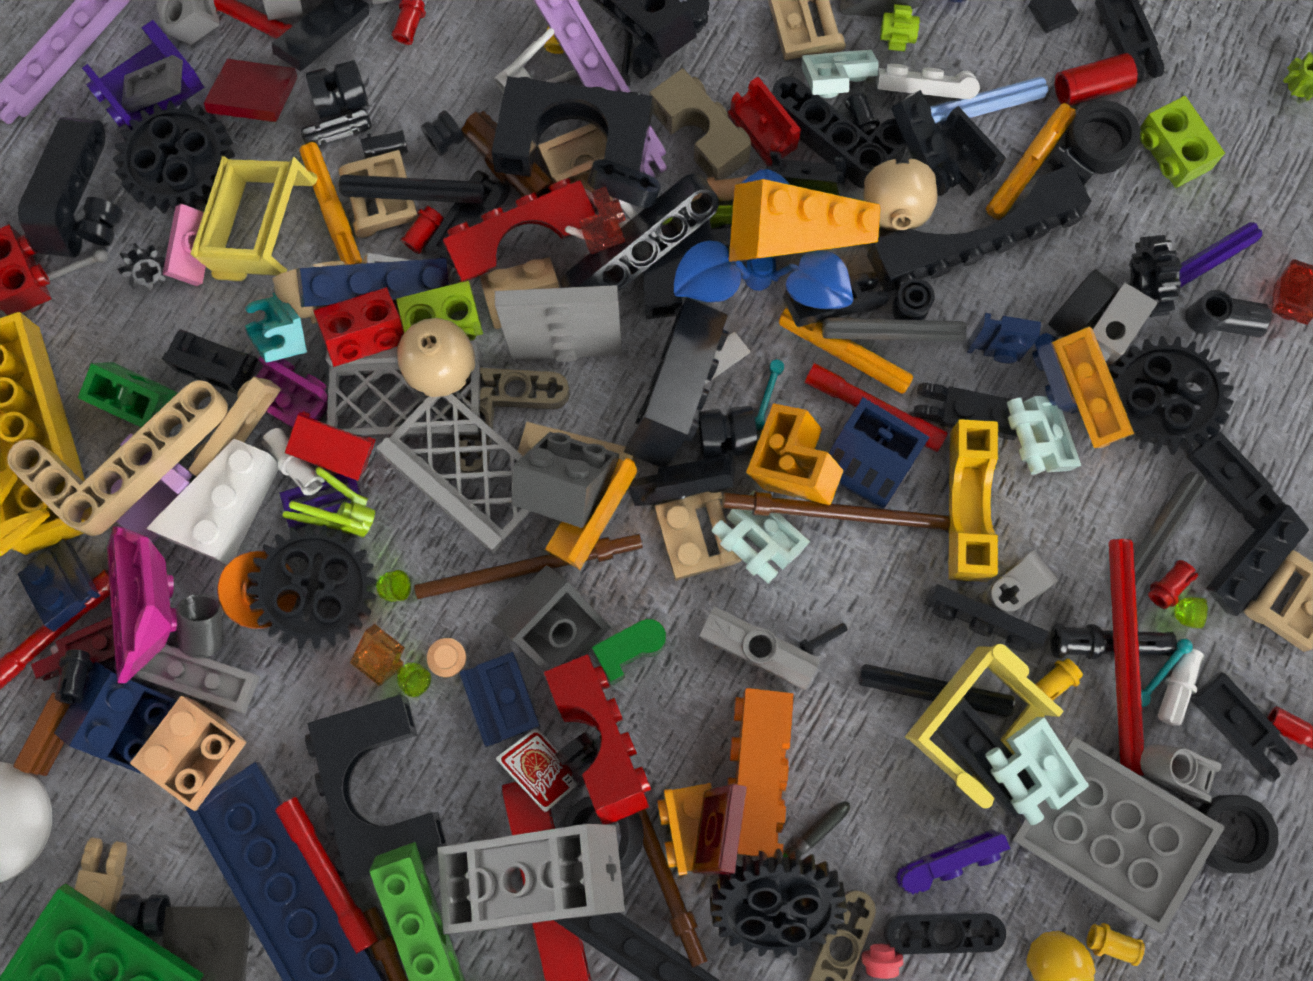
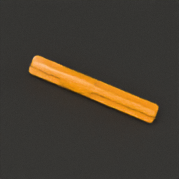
M1063 103L1054 111L987 205L986 213L992 216L995 220H1000L1007 214L1076 117L1075 109Z
M315 142L302 145L299 152L305 168L317 175V181L312 186L339 258L345 265L361 264L362 258L354 240L353 232L342 203L336 193L320 148Z
M787 307L779 318V325L899 393L904 394L913 381L911 373L850 339L824 338L822 336V323L820 322L797 327Z

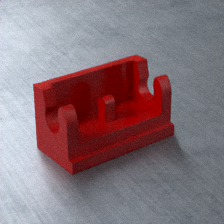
M759 77L750 81L748 92L743 97L738 92L733 95L731 108L727 111L728 117L736 127H741L750 137L751 146L767 166H772L770 156L772 151L780 152L781 158H784L797 149L801 129Z
M300 412L295 420L285 453L358 481L366 470L376 439L372 437L364 439L310 418V413Z

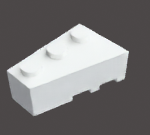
M233 439L146 529L168 541L227 565L235 558L279 470L277 466L278 461L268 452Z

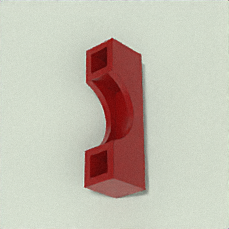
M566 178L549 186L551 193L537 198L536 193H531L516 200L517 207L503 212L501 207L483 214L481 216L483 222L469 227L468 222H465L447 230L449 237L444 238L443 243L460 281H468L496 269L498 245L502 238L516 227L528 224L540 225L550 229L563 240L572 236L565 231L567 226L581 230L595 226L599 221L581 180L571 184L570 179Z
M586 654L545 671V677L563 721L587 724L599 731L602 736L597 758L582 774L602 825L611 824L648 808L649 805L644 793L651 790L643 767L634 769L630 757L637 755L628 731L620 734L616 723L622 721L623 718L615 698L607 700L603 690L610 686L602 666L594 668L589 655Z

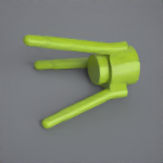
M321 467L316 468V473L349 498L351 502L347 503L344 501L336 514L307 504L291 501L289 507L302 513L290 511L282 513V516L286 519L321 527L327 525V528L340 529L343 533L348 535L352 533L362 538L368 533L375 516V510L366 506L368 498L355 493Z

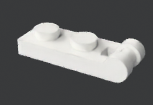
M887 64V69L878 68V76L876 77L877 89L907 93L921 90L925 95L972 99L980 90L978 80L970 71H962L955 77L946 76L943 70L936 68H923L922 73L908 71L909 67L905 65Z

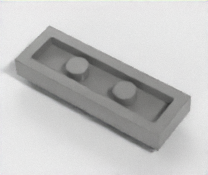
M165 645L158 654L134 675V677L245 714L260 678L258 675L208 658L189 657L182 653L180 649Z

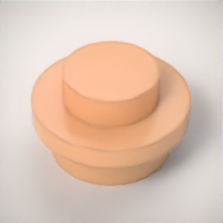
M452 638L437 640L431 645L427 653V664L430 670L440 677H453L459 674L466 664L467 655L464 647Z

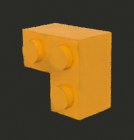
M773 403L746 473L763 490L831 505L843 469L828 452L815 449L822 428L807 410Z

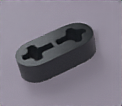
M598 159L593 162L587 179L588 184L594 190L642 208L653 207L661 189L660 183L652 176L606 159Z

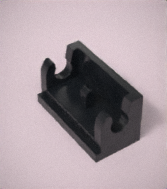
M957 106L950 112L942 126L939 122L936 123V126L945 141L946 149L950 156L948 158L956 161L959 166V172H961L962 176L959 185L971 196L997 177L1006 157L966 113Z
M772 151L770 153L772 167L766 166V169L778 173L790 185L842 196L848 171L844 158L835 157V164L782 160L780 152Z
M182 329L176 333L167 353L165 352L162 360L174 371L197 380L206 381L213 386L235 394L238 393L244 383L249 381L258 362V359L253 355L225 347Z

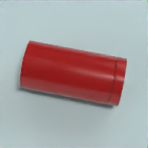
M1124 53L1057 72L1055 76V93L1060 104L1066 103L1072 106L1134 88L1137 83V68L1132 56Z

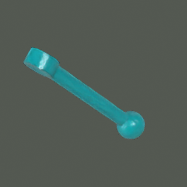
M778 359L773 360L769 366L771 375L757 417H755L756 431L764 428V416L777 377L784 371V363Z
M1180 639L1177 642V650L1145 689L1141 690L1142 707L1150 704V694L1183 654H1188L1192 651L1193 644L1189 639Z

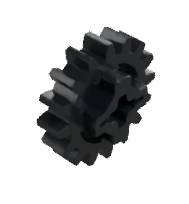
M1165 235L1141 237L1140 242L1135 244L1136 253L1132 254V259L1129 263L1131 272L1129 285L1158 302L1149 317L1170 315V311L1175 309L1174 300L1179 299L1178 294L1181 290V281L1179 280V273L1182 268L1181 262L1176 257V250L1171 251L1172 241L1166 240Z

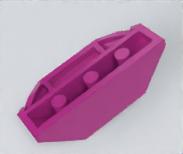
M113 526L107 545L116 672L117 683H127L165 647L170 632L176 631V608H170L169 599L173 596L174 580L172 575H167L165 559L148 537L122 526Z

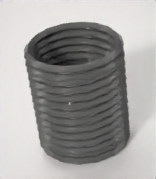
M195 594L182 599L176 608L180 651L192 658H205L214 655L223 645L222 606L215 597L207 594Z

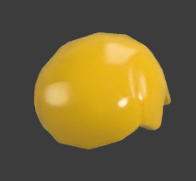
M1057 930L1045 932L1031 943L1026 964L1034 981H1094L1096 971L1091 954L1084 944L1075 937Z

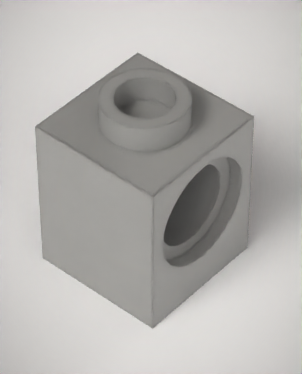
M160 0L156 3L164 34L192 45L220 25L214 0Z

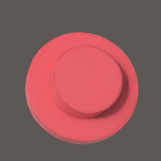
M880 943L870 946V950L864 951L861 955V961L866 966V974L869 976L889 979L899 975V968L903 965V955L896 952L895 947Z

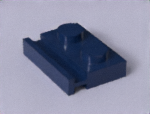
M985 313L968 339L967 353L972 354L975 349L984 350L983 356L994 357V360L999 363L1010 364L1016 361L1020 362L1039 338L1041 322L1009 316H1002L1000 320L991 319V313Z
M1044 333L1035 341L1036 350L1032 351V355L1039 371H1045L1049 382L1048 385H1045L1047 397L1052 406L1057 405L1058 409L1071 412V414L1080 412L1052 343L1058 339L1049 333Z
M64 539L58 542L60 547L55 551H46L17 574L44 626L54 632L86 608L85 602L92 597L97 599L101 596L74 547Z
M514 652L459 672L486 748L541 727Z

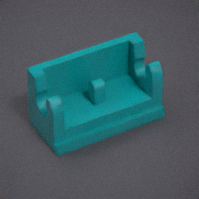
M272 293L273 297L253 301L245 307L247 313H254L258 310L265 312L263 320L253 321L245 325V330L248 338L266 363L307 353L300 317L289 303L282 302L275 293Z

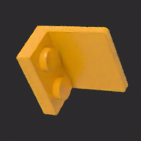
M711 783L674 790L667 789L664 790L665 799L657 800L661 825L669 824L672 836L671 841L664 842L669 868L677 867L679 875H685L688 871H693L703 796L706 790L712 789Z

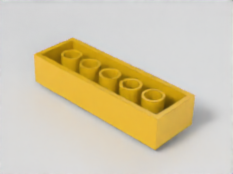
M21 312L0 318V472L10 468L7 456L12 446L19 441L27 439L37 442L56 454L84 482L85 477L40 327ZM39 455L32 459L29 468L37 464ZM20 478L17 479L0 506V523L33 511L50 513V516L11 548L24 555L55 545L62 539L66 541L84 534L65 524ZM65 481L57 486L55 495L63 491ZM92 507L83 512L82 522L91 516Z

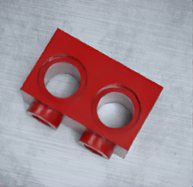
M10 224L0 228V310L7 315L17 312L23 313L52 299L46 287L50 284V279L40 264H36L33 257L37 253L32 248L26 234L20 235ZM24 281L22 286L17 288V286Z
M387 287L313 310L333 367L397 347L404 334L400 316Z

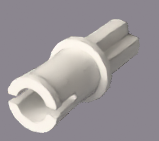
M1192 649L1190 653L1183 654L1174 665L1171 677L1165 678L1164 684L1167 686L1158 713L1160 721L1171 726H1180L1182 724L1190 697L1197 692L1195 682L1205 657L1202 652Z

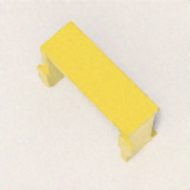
M222 156L190 254L210 269L212 277L216 280L242 281L246 278L247 274L277 276L287 272V269L271 256L292 187L312 186L317 181V175L314 172H309L295 157L290 162L231 160ZM246 182L274 183L254 249L225 248Z
M996 644L993 647L978 646L905 736L907 740H910L955 781L956 785L982 808L991 807L995 798L973 774L971 776L966 773L929 738L983 671L988 668L1028 704L1000 739L1013 755L1015 753L1007 742L1009 737L1036 717H1044L1045 715L1060 717L1064 712L1027 678L1029 674L1028 666L1003 644Z

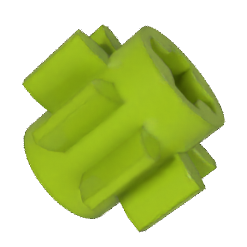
M895 4L893 13L884 12L880 40L888 41V50L905 52L906 43H916L920 16H913L911 6Z
M1308 52L1302 60L1295 58L1287 67L1289 74L1283 80L1284 83H1288V89L1292 96L1305 97L1306 100H1310L1313 97V55L1311 52Z

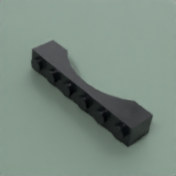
M1071 164L1040 176L1029 195L1019 207L1003 219L985 228L957 234L924 233L913 229L898 230L878 238L876 243H871L867 257L874 272H876L880 279L879 282L883 291L888 292L894 289L898 291L900 286L909 279H922L927 276L935 279L943 276L951 270V267L963 263L964 266H969L978 262L984 257V254L995 250L997 253L1008 251L1018 241L1028 237L1031 241L1037 240L1049 233L1050 229L1060 225L1063 228L1073 226L1083 219V213L1092 201Z

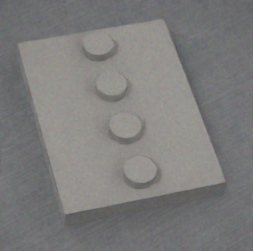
M617 285L495 291V308L512 360L555 358L558 362H573L577 360V357L622 355Z
M1074 736L1066 751L1089 787L1059 810L1050 808L1046 800H1043L1037 806L1044 815V819L1036 825H1030L1025 818L1012 840L1163 935L1225 827Z

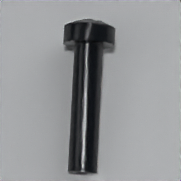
M841 623L810 641L804 639L799 643L800 649L813 655L814 649L848 631L845 623Z

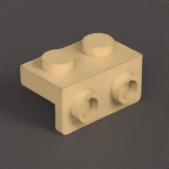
M550 257L533 259L525 264L507 269H496L480 276L486 303L495 329L502 328L495 308V291L560 288Z

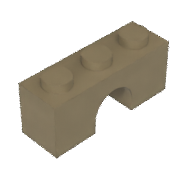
M682 68L649 92V96H652V113L671 135L685 126H697L705 131L706 135L695 142L694 161L708 177H714L715 180L726 179L749 162L751 150L750 137L743 128H736L728 119L727 111L722 104L711 100L706 94L704 85L697 77H691Z

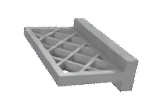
M470 341L475 352V368L473 372L471 370V383L460 393L456 391L452 394L480 418V368H482V353L478 342ZM397 347L333 367L326 349V361L329 364L328 425L337 428L338 416L350 406L361 419L351 428H342L341 430L364 439L368 437L390 438L428 397L424 393L421 394L415 388H411L404 377L400 375L402 373L398 367ZM383 374H393L399 382L384 396L372 384ZM355 375L362 383L346 397L339 390V376ZM407 387L418 399L402 413L391 400ZM369 388L381 400L364 414L353 402ZM470 393L471 403L465 399ZM338 397H340L343 400L339 405ZM448 404L440 412L433 405L431 411L437 416L431 422L450 421L447 416L453 411V406ZM387 405L399 417L389 427H378L371 419ZM368 423L372 428L363 427ZM476 425L458 426L459 435H480V430ZM454 426L432 428V436H454ZM427 428L411 429L404 437H427Z
M453 394L440 397L428 396L390 438L386 437L376 447L379 454L493 555L504 544L505 539L531 512L522 508L517 513V506L513 505V518L503 530L491 520L490 504L511 503L512 497L489 499L488 478L511 477L513 489L515 461L517 462L523 456ZM443 397L453 406L454 420L431 422V408ZM458 411L468 420H458ZM426 414V422H418ZM476 425L482 432V446L460 447L458 426ZM454 426L455 447L433 448L432 428ZM427 428V449H410L401 441L411 429ZM486 436L496 445H487ZM487 451H504L510 456L511 471L488 472ZM483 452L484 472L461 473L460 453ZM455 453L456 474L440 475L434 470L433 454ZM418 455H428V464ZM484 478L485 499L468 500L462 495L461 479ZM447 480H457V489ZM475 505H485L486 515Z

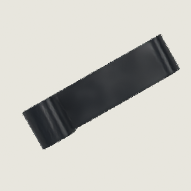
M790 76L782 77L774 84L772 94L801 129L799 139L829 164H835V157L844 158L845 165L848 168L846 178L854 185L865 188V178L873 170L863 167L862 163H870L876 167L888 160L896 159L897 164L904 156L907 144L895 118L887 119L868 136L819 95H813L811 89L797 78ZM814 119L819 121L820 124H811L807 120ZM892 139L898 144H889L885 140ZM842 141L848 146H838L834 142Z
M60 118L18 206V219L32 248L38 254L75 258L81 252L83 240L74 233L77 224L74 214L105 145V129L99 120Z

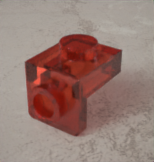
M606 186L592 191L599 214L582 219L579 222L587 248L591 254L626 242L619 223L626 221L619 199L611 201Z
M1296 259L1291 260L1274 284L1272 313L1278 314L1286 320H1294L1305 325L1309 324L1313 318V265Z

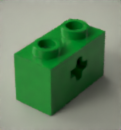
M114 362L90 364L78 399L142 427L178 392Z

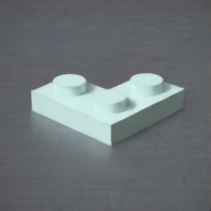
M872 50L802 55V70L813 95L832 98L839 93L849 92V81L860 82L866 80L867 77L878 76V60Z

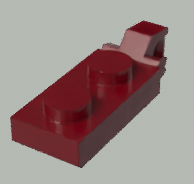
M112 616L56 640V645L50 647L52 655L32 663L31 667L36 679L47 681L61 675L62 668L59 666V660L65 656V652L68 650L76 649L88 652L91 655L90 660L93 664L96 661L105 665L116 660Z

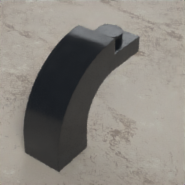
M708 219L645 270L643 287L646 319L677 316L682 307V297L674 295V280L679 263L688 250L704 241L721 242L727 247L729 252L732 224L722 225L717 229L711 230L710 219Z

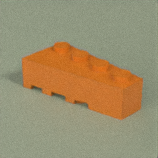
M745 688L743 697H736L733 721H740L739 737H732L729 760L736 761L735 778L728 777L727 785L737 784L747 787L737 854L758 856L759 851H763L769 858L774 857L776 849H781L783 855L784 844L778 843V833H782L786 817L785 800L782 799V791L786 790L788 782L789 761L788 758H785L786 750L790 748L794 693Z

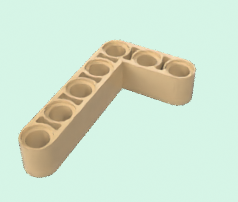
M197 380L189 383L84 482L56 454L33 440L26 439L14 444L7 456L8 465L65 524L89 536L100 535L108 530L224 419L228 411L227 401L206 381ZM211 397L209 405L204 409L198 410L201 400ZM178 424H182L181 431L176 436L169 437L171 429ZM152 451V457L149 462L140 465L143 455ZM39 455L37 464L29 468L32 459ZM122 479L120 489L111 494V487L114 482ZM65 481L63 491L55 495L57 486ZM92 507L91 516L82 522L83 512Z

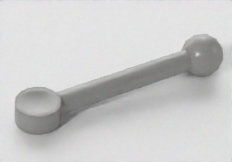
M97 249L93 255L50 272L47 275L51 282L53 279L94 262L104 263L108 259V253L104 249Z

